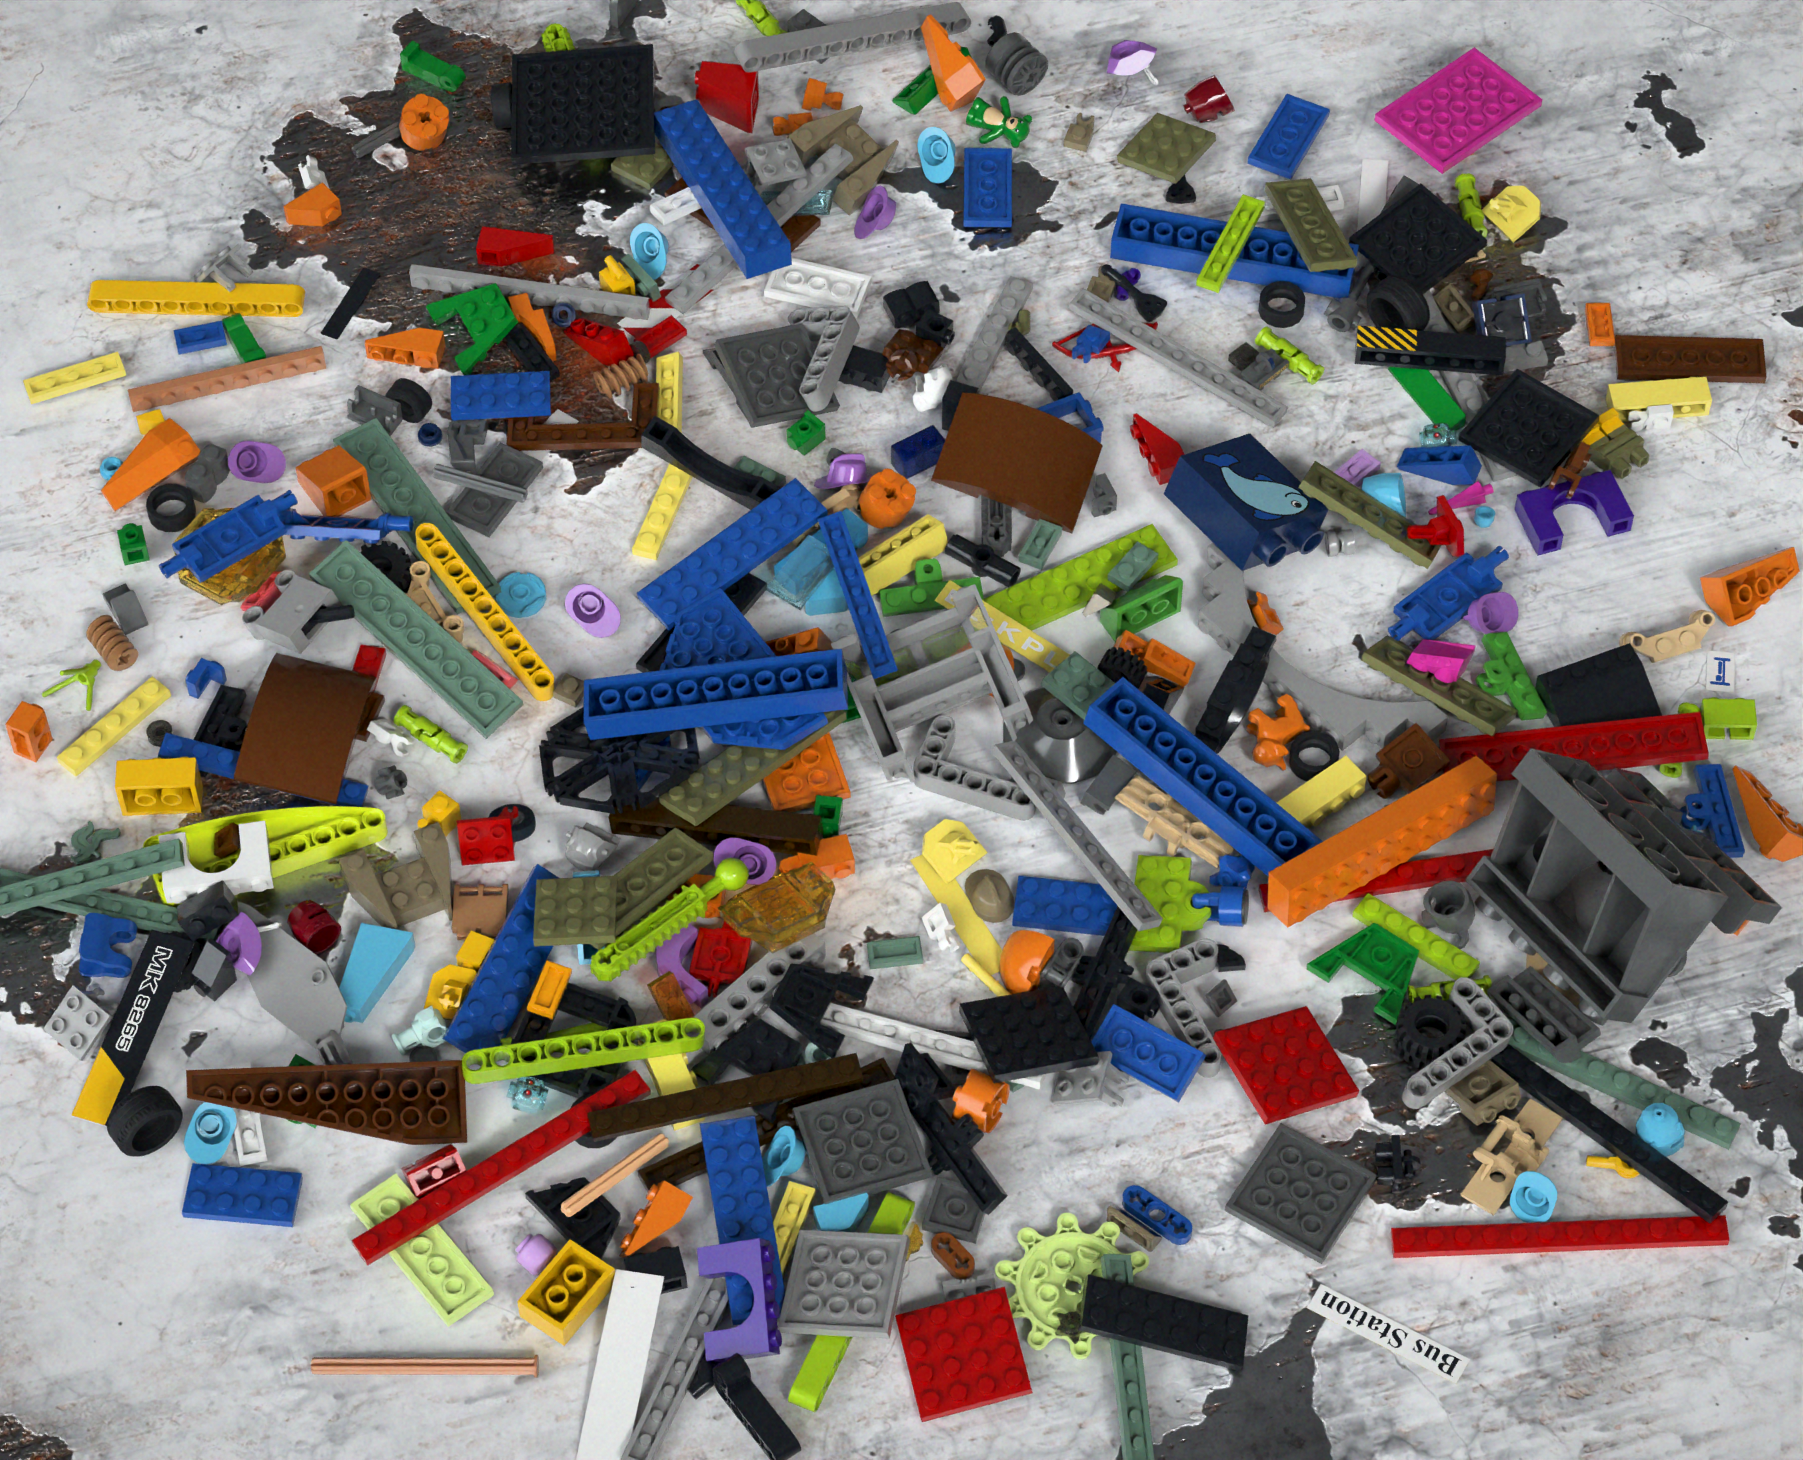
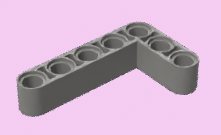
M847 306L800 308L794 310L788 316L790 325L803 323L810 341L820 340L799 388L800 394L813 412L821 411L829 404L860 329L853 313Z
M940 715L933 720L913 765V775L916 780L914 784L918 788L1018 820L1025 821L1034 816L1035 805L1018 784L947 762L946 760L955 743V721L948 715Z
M1204 938L1151 960L1146 968L1145 985L1159 992V1009L1176 1038L1203 1052L1206 1055L1205 1059L1213 1060V1062L1203 1061L1197 1071L1199 1075L1211 1078L1220 1071L1222 1053L1181 985L1213 971L1217 965L1218 946L1215 941ZM1206 954L1209 955V957H1203L1201 955ZM1183 1016V1017H1186V1018H1188V1019H1180V1018H1178V1017ZM1194 1037H1195V1038H1199V1039H1201V1040L1195 1041V1040H1192L1191 1038H1194Z
M1461 977L1455 981L1449 995V1000L1453 1002V1007L1458 1006L1461 1009L1460 1015H1464L1466 1024L1474 1033L1408 1079L1402 1094V1100L1409 1108L1419 1109L1504 1050L1509 1043L1513 1033L1512 1023L1470 978ZM1458 992H1464L1468 996H1461ZM1476 1012H1482L1486 1017L1479 1016ZM1494 1032H1500L1504 1037L1497 1036ZM1473 1046H1478L1482 1048L1483 1051H1478ZM1453 1060L1460 1061L1463 1065H1456ZM1432 1075H1438L1442 1080H1437ZM1412 1089L1419 1090L1422 1094L1417 1095L1412 1092Z

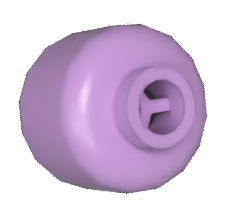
M529 1234L516 1248L518 1263L533 1276L539 1275L557 1255V1248L542 1234L534 1236Z

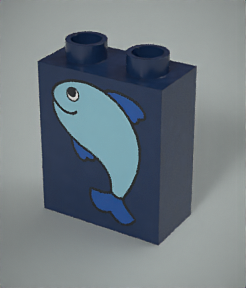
M1250 433L1180 456L1164 492V495L1241 571L1261 564L1272 567L1279 563L1286 555L1297 551L1303 555L1312 552L1323 539L1324 533L1320 530V527L1329 510L1322 502L1316 498L1308 497L1303 490L1298 488L1301 482Z

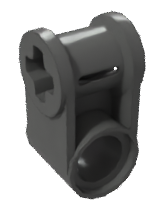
M1075 938L1065 939L1042 969L1040 979L1045 978L1054 985L1064 988L1083 955L1084 948L1082 943ZM1064 950L1070 951L1073 957L1067 956Z

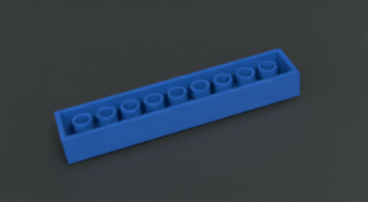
M696 99L654 112L656 137L746 279L792 265L790 241L699 101Z
M1121 203L1111 238L1110 258L1200 274L1227 222ZM1254 227L1227 279L1265 286L1273 282L1285 281L1297 285L1305 293L1334 298H1347L1351 291L1356 267L1344 270L1334 269L1310 272L1288 232ZM1348 243L1355 256L1358 257L1359 245Z
M842 649L584 680V724L590 740L848 709L847 666Z
M1124 677L1089 706L1083 724L1268 877L1269 872L1323 842Z

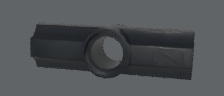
M953 534L945 548V554L971 567L973 574L976 576H988L1007 587L1013 586L1021 573L1020 567L994 554L993 548L989 545H977L958 534Z

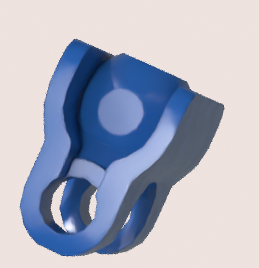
M87 914L80 939L79 973L85 977L107 976L124 978L129 976L132 969V960L127 955L116 953L111 947L117 943H130L134 941L137 935V925L131 920L113 918L105 914Z

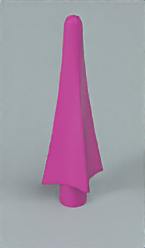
M1478 480L1447 501L1452 509L1486 503L1485 496L1494 492L1493 487L1490 483L1481 486ZM1437 506L1428 511L1429 515L1437 514Z

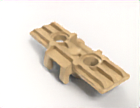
M1138 775L1115 796L1117 801L1149 822L1144 831L1143 838L1150 842L1154 834L1157 833L1168 841L1166 853L1171 857L1176 855L1179 847H1186L1217 868L1219 866V856L1230 855L1235 850L1173 797L1165 794ZM1155 802L1161 810H1153L1149 807V804Z
M1532 1099L1527 1101L1514 1121L1506 1116H1499L1496 1120L1497 1125L1482 1146L1477 1147L1473 1152L1474 1157L1483 1164L1467 1184L1461 1196L1494 1216L1513 1190L1517 1177L1525 1171L1536 1172L1549 1154V1149L1544 1145L1563 1118ZM1523 1132H1528L1532 1134L1534 1139H1532L1530 1135L1525 1134ZM1505 1133V1137L1511 1140L1508 1148L1504 1153L1500 1152L1497 1156L1490 1153ZM1500 1172L1505 1176V1180L1503 1182H1494L1490 1178V1174Z

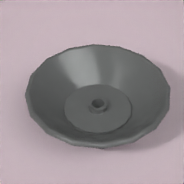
M1045 688L1029 692L1024 696L1033 721L1030 724L1026 721V725L1016 733L1017 739L1015 741L1045 777L1060 781L1062 784H1074L1098 775L1110 758L1116 755L1117 751L1083 724L1084 719ZM1005 722L1003 723V743L1012 741Z

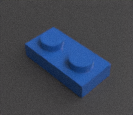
M222 321L173 330L179 355L227 345Z

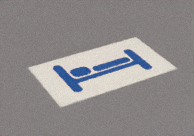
M1707 650L1706 690L1734 693L1735 653Z

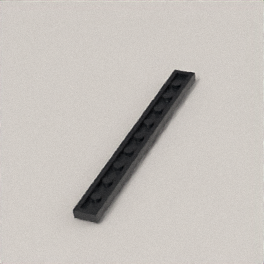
M1508 1044L1504 1050L1492 1058L1491 1061L1514 1079L1519 1087L1612 1154L1618 1156L1630 1167L1708 1223L1715 1220L1727 1208V1200Z

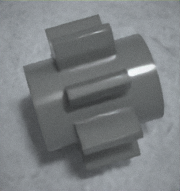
M395 765L378 770L379 776L375 779V788L379 794L386 795V799L405 794L403 788L407 786V777L402 770H396Z

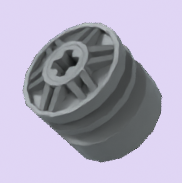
M1013 32L1003 36L993 45L985 60V67L1013 95L1021 96L1032 91L1042 81L1048 69V60L1037 48L1032 47L1025 37L1020 33Z

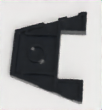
M791 963L771 1000L769 1008L829 1057L835 1058L845 1035L820 1023L837 990L864 1001L872 986L874 977L864 975V978L853 977L851 973L843 971L840 974L825 972L824 968Z
M759 1019L693 1066L691 1070L697 1077L713 1085L729 1064L749 1076L795 1067L804 1048L801 1043ZM783 1100L752 1106L751 1108L754 1113L773 1124L777 1117L776 1111L779 1103H782Z

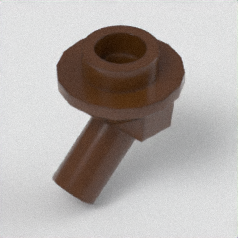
M1481 268L1475 270L1470 276V283L1477 286L1471 295L1473 301H1479L1487 291L1488 283L1493 278L1492 271Z

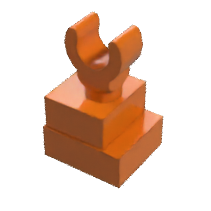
M809 78L802 109L810 111L812 107L821 109L824 102L832 109L840 110L844 94L840 92L827 94L825 93L827 83Z

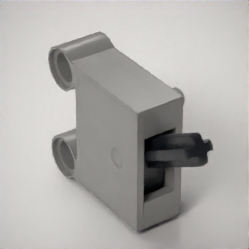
M287 569L280 572L274 581L282 595L266 613L260 606H253L244 612L242 620L255 639H266L301 654L328 622L352 619L355 616L352 605L342 606L332 589L297 576L293 570Z

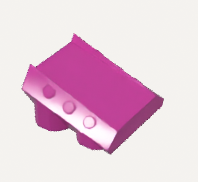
M1423 639L1411 653L1407 664L1412 665L1413 668L1419 671L1433 673L1436 679L1444 683L1456 682L1465 672L1476 646Z

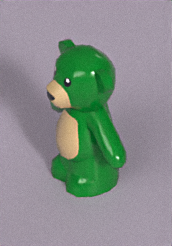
M1005 96L1000 99L1001 111L983 101L982 98L977 97L967 114L966 124L976 128L991 130L979 138V142L987 144L1004 134L1011 141V146L1018 148L1020 142L1024 141L1030 132L1032 117L1030 115H1026L1023 118L1019 116L1011 117L1009 100Z

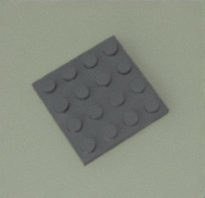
M803 323L717 339L714 343L751 428L799 419L805 416L804 413L807 410L814 415H819L839 409L840 404L834 392L827 407L817 412L809 409L800 394V385L815 352Z
M898 1079L793 1108V1115L825 1204L864 1193L871 1195L932 1178V1171Z
M1280 1123L1225 1205V1211L1322 1264L1375 1184L1377 1174Z

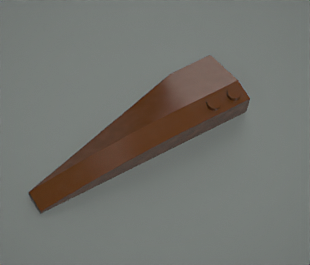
M462 1060L186 1070L188 1099L408 1145L467 1143L466 1091Z

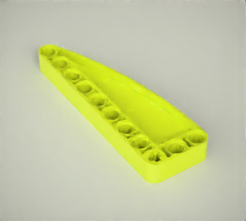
M346 806L297 807L244 813L192 824L152 836L144 842L143 848L159 844L158 836L185 832L189 845L190 863L202 872L217 873L230 868L237 861L241 845L240 849L220 859L214 855L215 833L231 823L238 825L265 821L269 837L271 860L277 859L271 861L273 878L379 842L387 836L388 830L385 814L378 808ZM162 872L153 874L152 878L162 904L176 908L182 904L166 902Z

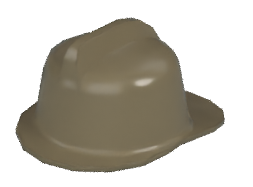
M989 869L977 870L969 875L965 882V890L977 916L991 923L1002 922L1008 919L1013 913L1015 902L1004 877L1000 873Z

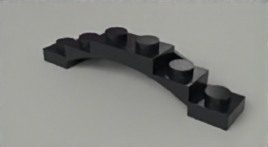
M1254 626L1244 644H1240L1232 661L1229 660L1207 701V708L1195 728L1196 733L1194 736L1216 754L1225 746L1252 705L1269 664V653L1276 642L1275 635Z

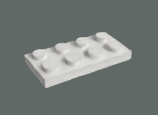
M791 257L792 265L772 271L764 289V297L806 307L847 306L854 317L857 318L871 285V276Z

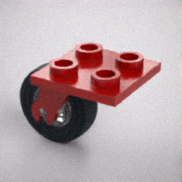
M507 804L494 809L488 818L457 820L462 866L515 861V843L528 838L535 831L536 821L533 811L521 804Z

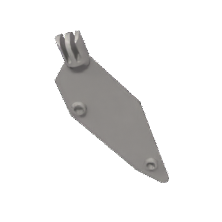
M237 901L238 914L240 912L245 913L254 922L256 927L274 924L252 906ZM233 919L224 923V927L226 928ZM280 927L259 932L262 944L261 957L253 973L250 976L247 975L261 1007L314 1047L323 1065L353 1064L341 1038L348 1006L328 963Z

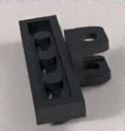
M221 685L193 740L240 752L242 744L236 745L235 742L244 739L247 723L236 716L247 696L245 690ZM199 770L200 776L206 778L208 772Z

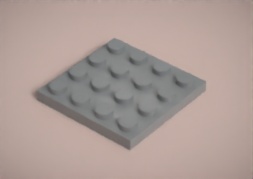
M800 1230L778 1323L779 1331L781 1333L890 1339L910 1244L908 1235Z

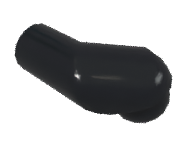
M997 15L988 20V25H992L990 29L994 31L987 40L991 47L1000 38L1007 35L1004 19Z
M706 1359L700 1362L698 1366V1381L687 1389L695 1400L715 1385L713 1381L715 1362H709Z

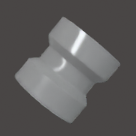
M1352 529L1343 530L1341 533L1327 531L1325 533L1328 557L1337 556L1338 553L1354 554L1355 541Z

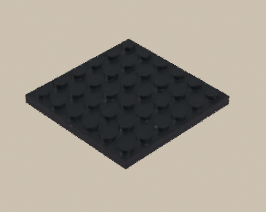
M653 44L512 54V165L655 154Z

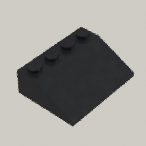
M1630 643L1537 676L1535 689L1554 727L1662 716L1644 666Z

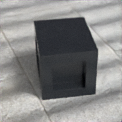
M928 309L916 324V336L925 340H932L938 346L945 348L946 345L952 343L955 337L953 320Z
M1130 978L1129 983L1124 986L1117 996L1116 1005L1147 1022L1149 1018L1153 1019L1159 1011V992ZM1140 1001L1144 1004H1136L1135 1002Z

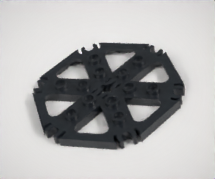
M584 707L550 727V731L546 732L548 741L541 740V746L539 745L544 788L549 796L554 794L555 801L557 803L560 802V805L615 814V806H617L620 814L623 813L625 805H632L633 811L638 808V801L641 808L645 807L670 789L690 778V774L694 772L692 764L698 765V759H700L695 728L590 740L588 734L573 732V730L584 724ZM682 731L686 735V749L656 745L675 732ZM564 756L582 759L581 762L564 773L554 776L553 761L557 757ZM636 769L667 773L670 775V778L656 785L649 792H641L638 790ZM609 775L611 796L607 801H597L578 796L582 791Z

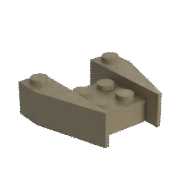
M861 105L805 123L787 137V139H791L802 164H805L815 155L820 158L835 143L852 154L854 160L837 175L843 181L838 184L833 197V201L849 216L864 205L868 194L876 187L893 159L899 143L896 139L885 149L878 145L857 124L863 110Z
M439 822L414 831L416 848L421 857L420 859L383 873L374 874L364 849L339 858L342 877L351 897L381 927L398 930L397 927L442 910H445L449 920H452L451 859L448 842Z

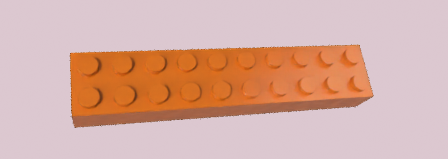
M1475 756L1269 872L1268 910L1288 928L1297 922L1303 921L1314 912L1324 909L1337 899L1344 898L1358 887L1365 886L1372 879L1386 874L1395 866L1407 862L1416 854L1428 850L1439 841L1449 838L1453 833L1468 827L1481 817L1488 816L1494 811L1497 773L1479 757Z

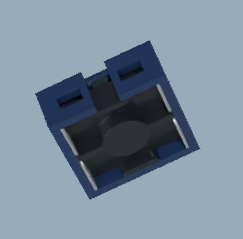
M1525 294L1501 297V301L1498 302L1496 298L1472 302L1477 335L1506 337V346L1532 342Z

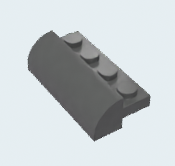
M1531 966L1513 979L1509 975L1505 976L1487 990L1488 996L1561 1063H1570L1581 1057L1580 1050L1601 1035L1599 1027Z

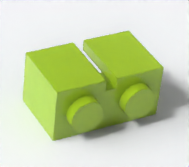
M1716 697L1702 699L1700 713L1706 739H1725V728H1729L1730 739H1754L1757 728L1755 699H1719Z

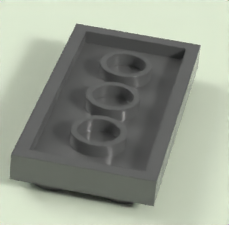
M500 442L476 474L527 489L543 469V462ZM465 487L446 513L451 520L490 538L517 501Z

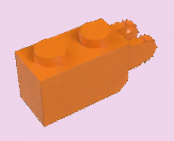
M847 834L821 839L817 856L797 852L798 855L782 859L779 870H781L780 879L783 883L802 880L804 885L820 884L824 880L833 878L842 879L855 873V859Z

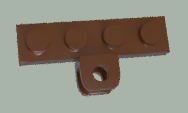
M1580 442L1568 456L1564 467L1558 466L1547 489L1552 491L1560 477L1572 483L1566 494V498H1572L1582 476L1577 474L1586 467L1592 455L1588 453L1590 445Z

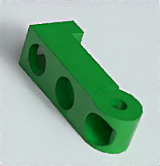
M413 40L400 53L402 70L441 89L455 92L466 80V75L460 67L450 65L421 50L420 44Z
M240 313L222 319L225 333L241 364L266 358L262 347H259Z

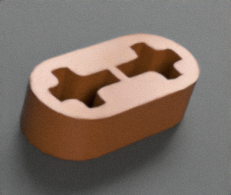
M942 1232L932 1238V1255L954 1278L966 1280L974 1274L975 1261L973 1256L950 1233ZM939 1244H949V1252L945 1248L939 1250ZM956 1259L961 1264L967 1263V1269H964L963 1267L957 1269Z

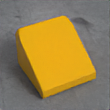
M160 409L136 416L140 433L144 435L165 421Z

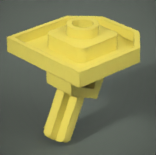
M1507 186L1482 209L1484 216L1514 243L1540 220L1541 202L1525 186Z
M944 819L923 836L922 854L946 884L988 853L966 825L960 821Z

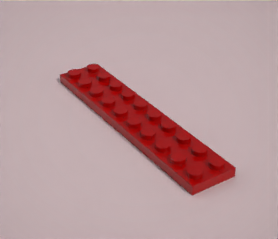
M1700 712L1496 733L1494 736L1483 734L1439 739L1440 750L1450 760V764L1443 769V774L1477 756L1497 773L1496 782L1517 780L1512 775V772L1530 748L1587 761L1597 771L1708 760L1709 757Z

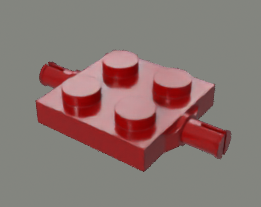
M729 914L724 915L722 928H699L689 974L695 979L709 982V997L713 995V998L717 997L719 984H732L746 971L753 941L752 935L732 930L735 921L733 915H730V919Z

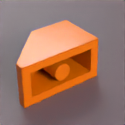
M323 182L284 205L286 222L289 225L323 227L342 215L339 198Z

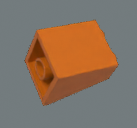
M340 445L328 449L322 454L304 461L295 467L298 483L323 516L339 517L371 500L366 468Z

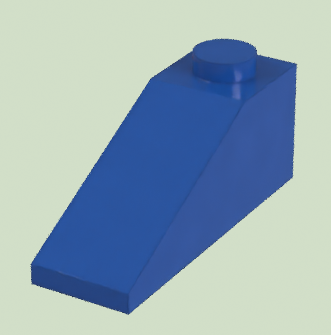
M1469 445L1405 448L1397 467L1399 470L1450 485H1469L1475 483L1482 465L1472 446Z

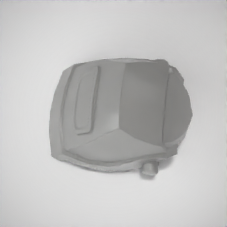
M586 822L583 827L574 826L572 833L569 831L566 833V837L569 839L566 844L565 856L576 868L582 871H595L615 851L621 839Z

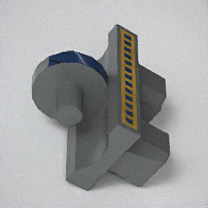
M1271 348L1266 353H1259L1256 361L1241 372V378L1261 391L1272 379L1278 378L1281 372L1289 367V361L1281 358Z

